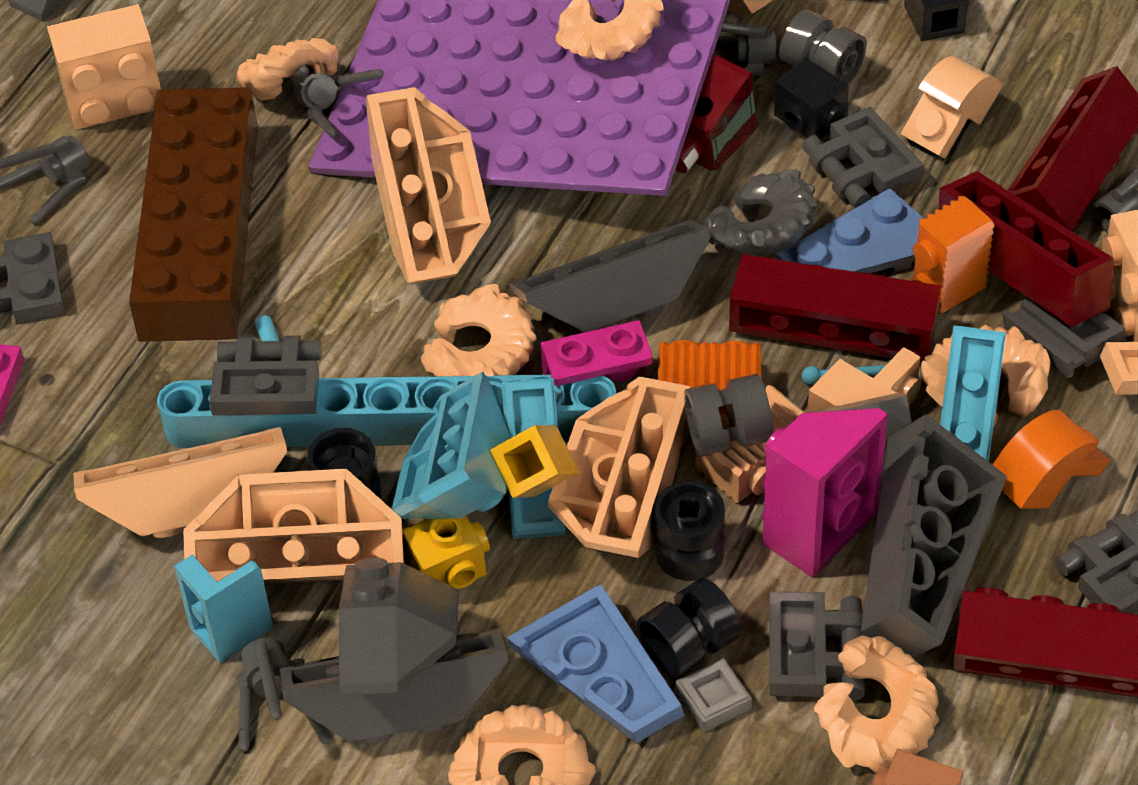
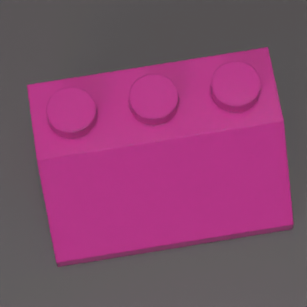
M880 408L801 413L786 428L780 427L770 436L764 449L766 455V474L763 482V487L765 488L764 510L762 513V519L764 520L763 545L814 578L877 515L882 484L888 413Z

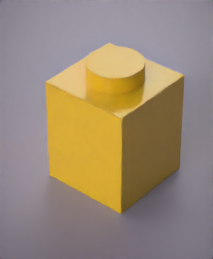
M534 425L490 449L491 455L512 498L536 497L579 473L556 425Z

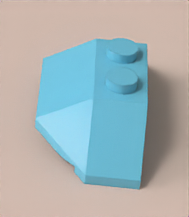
M481 372L438 398L433 407L437 414L421 428L404 457L392 505V510L402 519H460L475 510L484 512L491 509L506 494L507 486L491 455L490 449L510 439L511 435L489 379L484 372Z

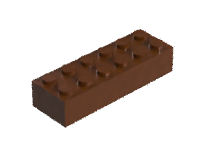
M251 87L157 90L129 300L139 342L237 339L258 133Z

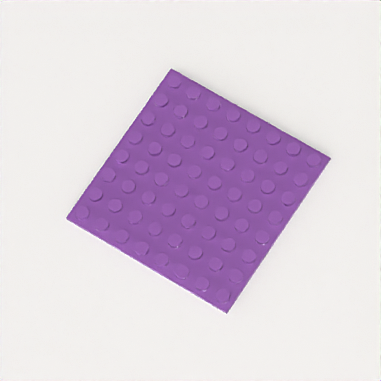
M378 0L347 75L381 69L384 75L382 78L341 87L328 118L339 134L336 138H332L323 130L308 166L311 174L376 178L371 159L366 97L371 94L415 87L426 96V99L443 109L470 131L482 184L667 196L731 0H662L664 10L661 11L660 26L653 28L651 38L647 40L645 46L639 48L636 53L626 52L621 59L614 61H604L598 58L593 60L591 58L584 59L579 54L571 53L570 49H564L558 45L555 36L559 30V16L572 0ZM588 0L596 10L597 18L594 21L598 23H607L614 20L622 12L625 3L624 0H616L615 2L611 0Z

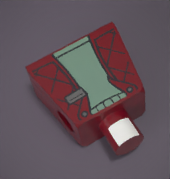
M715 54L712 55L675 171L687 173L694 163L710 171L718 170L758 128L752 72Z

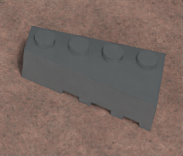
M927 414L888 437L861 625V633L870 638L875 636L885 637L888 641L903 649L905 654L911 655L912 658L942 644L1007 478L1004 473Z

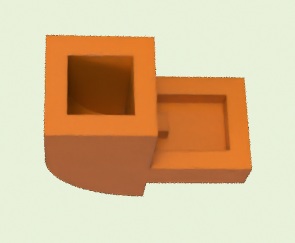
M1059 409L1046 412L1025 425L1007 443L992 465L1007 476L1002 491L1021 509L1049 508L1072 476H1100L1111 459L1097 448L1099 441L1092 433L1076 425Z

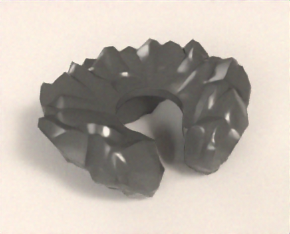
M788 169L777 174L770 173L766 175L761 173L752 176L735 193V205L748 221L754 217L760 204L771 206V213L762 220L746 223L738 221L729 208L717 206L702 222V225L709 228L711 235L709 243L724 245L726 248L736 250L741 254H748L752 251L758 256L765 257L775 255L779 250H790L791 247L797 245L798 240L804 235L805 229L813 223L812 210L817 207V202L813 196L815 192L814 186L806 184L803 179H800L801 173L797 169Z

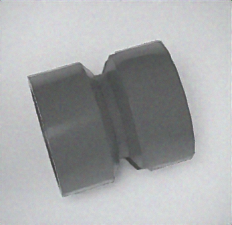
M805 9L795 16L787 27L781 41L779 58L781 63L791 68L796 67L808 58L848 85L862 65L867 41L864 36L844 26L839 29L834 28L832 20L809 9Z
M758 374L730 379L725 389L722 390L714 383L684 390V404L689 431L699 457L728 451L733 441H737L743 447L765 443L774 433L767 393ZM724 405L726 406L730 425L722 427L718 407Z

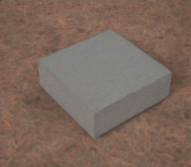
M724 658L676 680V693L703 733L752 709V698Z

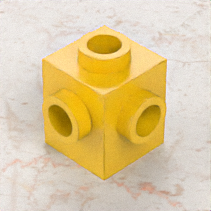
M467 516L460 519H424L419 523L402 529L406 560L410 567L455 589L465 588L474 583L478 578L487 575L484 553L490 551V545L486 533L478 521L470 523Z

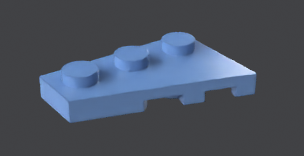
M889 188L798 241L797 245L791 247L790 250L781 251L777 254V259L860 273H873L891 268L894 273L911 269V264L915 261L913 245L917 243L919 219L923 217Z
M601 584L506 637L513 651L635 743L642 741L685 716L682 705Z

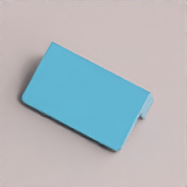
M193 554L174 565L189 627L219 663L273 628L262 571L255 561L248 562L218 582Z

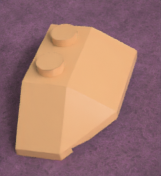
M415 87L371 94L366 97L372 164L391 248L408 285L456 276L491 224L470 131L443 109L426 99V96Z
M639 376L627 385L626 390L605 399L576 419L567 448L579 473L552 488L548 507L585 547L639 558L652 548L656 533L655 504L658 496L665 488L672 485L678 466L686 420L684 390L689 389L690 386Z
M277 427L263 432L151 457L73 473L74 490L77 500L140 536L153 534L156 538L171 537L181 533L184 527L196 519L238 475L273 473L286 455L287 447L281 427Z
M347 469L238 475L196 519L183 529L184 559L193 554L217 582L250 561H255L261 568L264 584L344 580L346 565H355L357 561L365 558H383L388 563H404L402 518Z

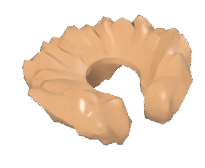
M572 0L559 16V30L556 33L555 40L564 49H570L571 53L579 54L584 59L591 58L593 60L598 58L604 61L621 59L626 52L636 53L639 48L644 47L647 40L651 38L653 28L660 26L661 11L664 10L662 0H624L622 12L614 20L607 23L594 21L597 18V13L588 0Z
M312 38L310 41L297 39L294 42H287L286 46L273 45L267 55L258 53L255 60L247 59L246 62L242 63L237 71L235 81L242 87H251L252 95L260 100L275 99L282 92V77L291 76L302 65L312 67L316 73L326 74L327 76L334 75L337 71L338 48L322 38Z
M497 284L476 288L468 296L462 294L456 298H450L446 303L441 304L439 317L434 322L435 329L442 338L434 339L431 344L424 345L421 361L426 372L433 376H476L481 372H484L486 376L515 375L529 361V356L534 351L533 343L537 338L533 332L534 327L531 322L533 317L524 308V300L519 297H509L507 293H501ZM467 326L482 327L491 335L489 343L477 351H462L453 345L457 329Z
M984 325L980 329L1006 332L1001 371L1008 380V395L1010 398L1008 411L1021 418L1026 417L1035 410L1048 390L1047 377L1051 362L1047 350L1041 343L1025 340L1020 330L1015 326L1007 331L1001 327L992 329ZM952 336L950 338H942L940 344H936L932 355L925 356V361L921 363V374L924 382L928 385L925 391L936 401L941 411ZM996 411L993 428L996 426L999 417Z
M861 635L845 643L843 651L838 655V659L842 663L846 675L857 679H874L884 685L891 698L890 711L882 719L865 717L856 709L853 701L848 696L854 685L837 682L823 687L824 696L817 701L814 706V712L819 717L821 727L828 732L832 752L844 767L851 768L855 765H860L862 767H869L877 773L879 767L889 769L897 749L917 755L919 751L928 748V740L935 734L934 727L939 722V717L936 713L939 704L937 690L934 684L927 679L926 670L923 666L885 637L875 636L870 638Z
M511 705L503 712L494 711L484 715L482 719L476 722L473 730L467 732V735L461 738L460 748L454 754L455 760L450 764L448 777L451 785H509L505 775H500L498 769L501 761L506 756L515 752L531 753L538 757L543 764L541 776H531L529 785H590L596 769L588 761L586 742L583 736L574 732L568 720L563 721L554 710L546 713L541 708L535 706Z

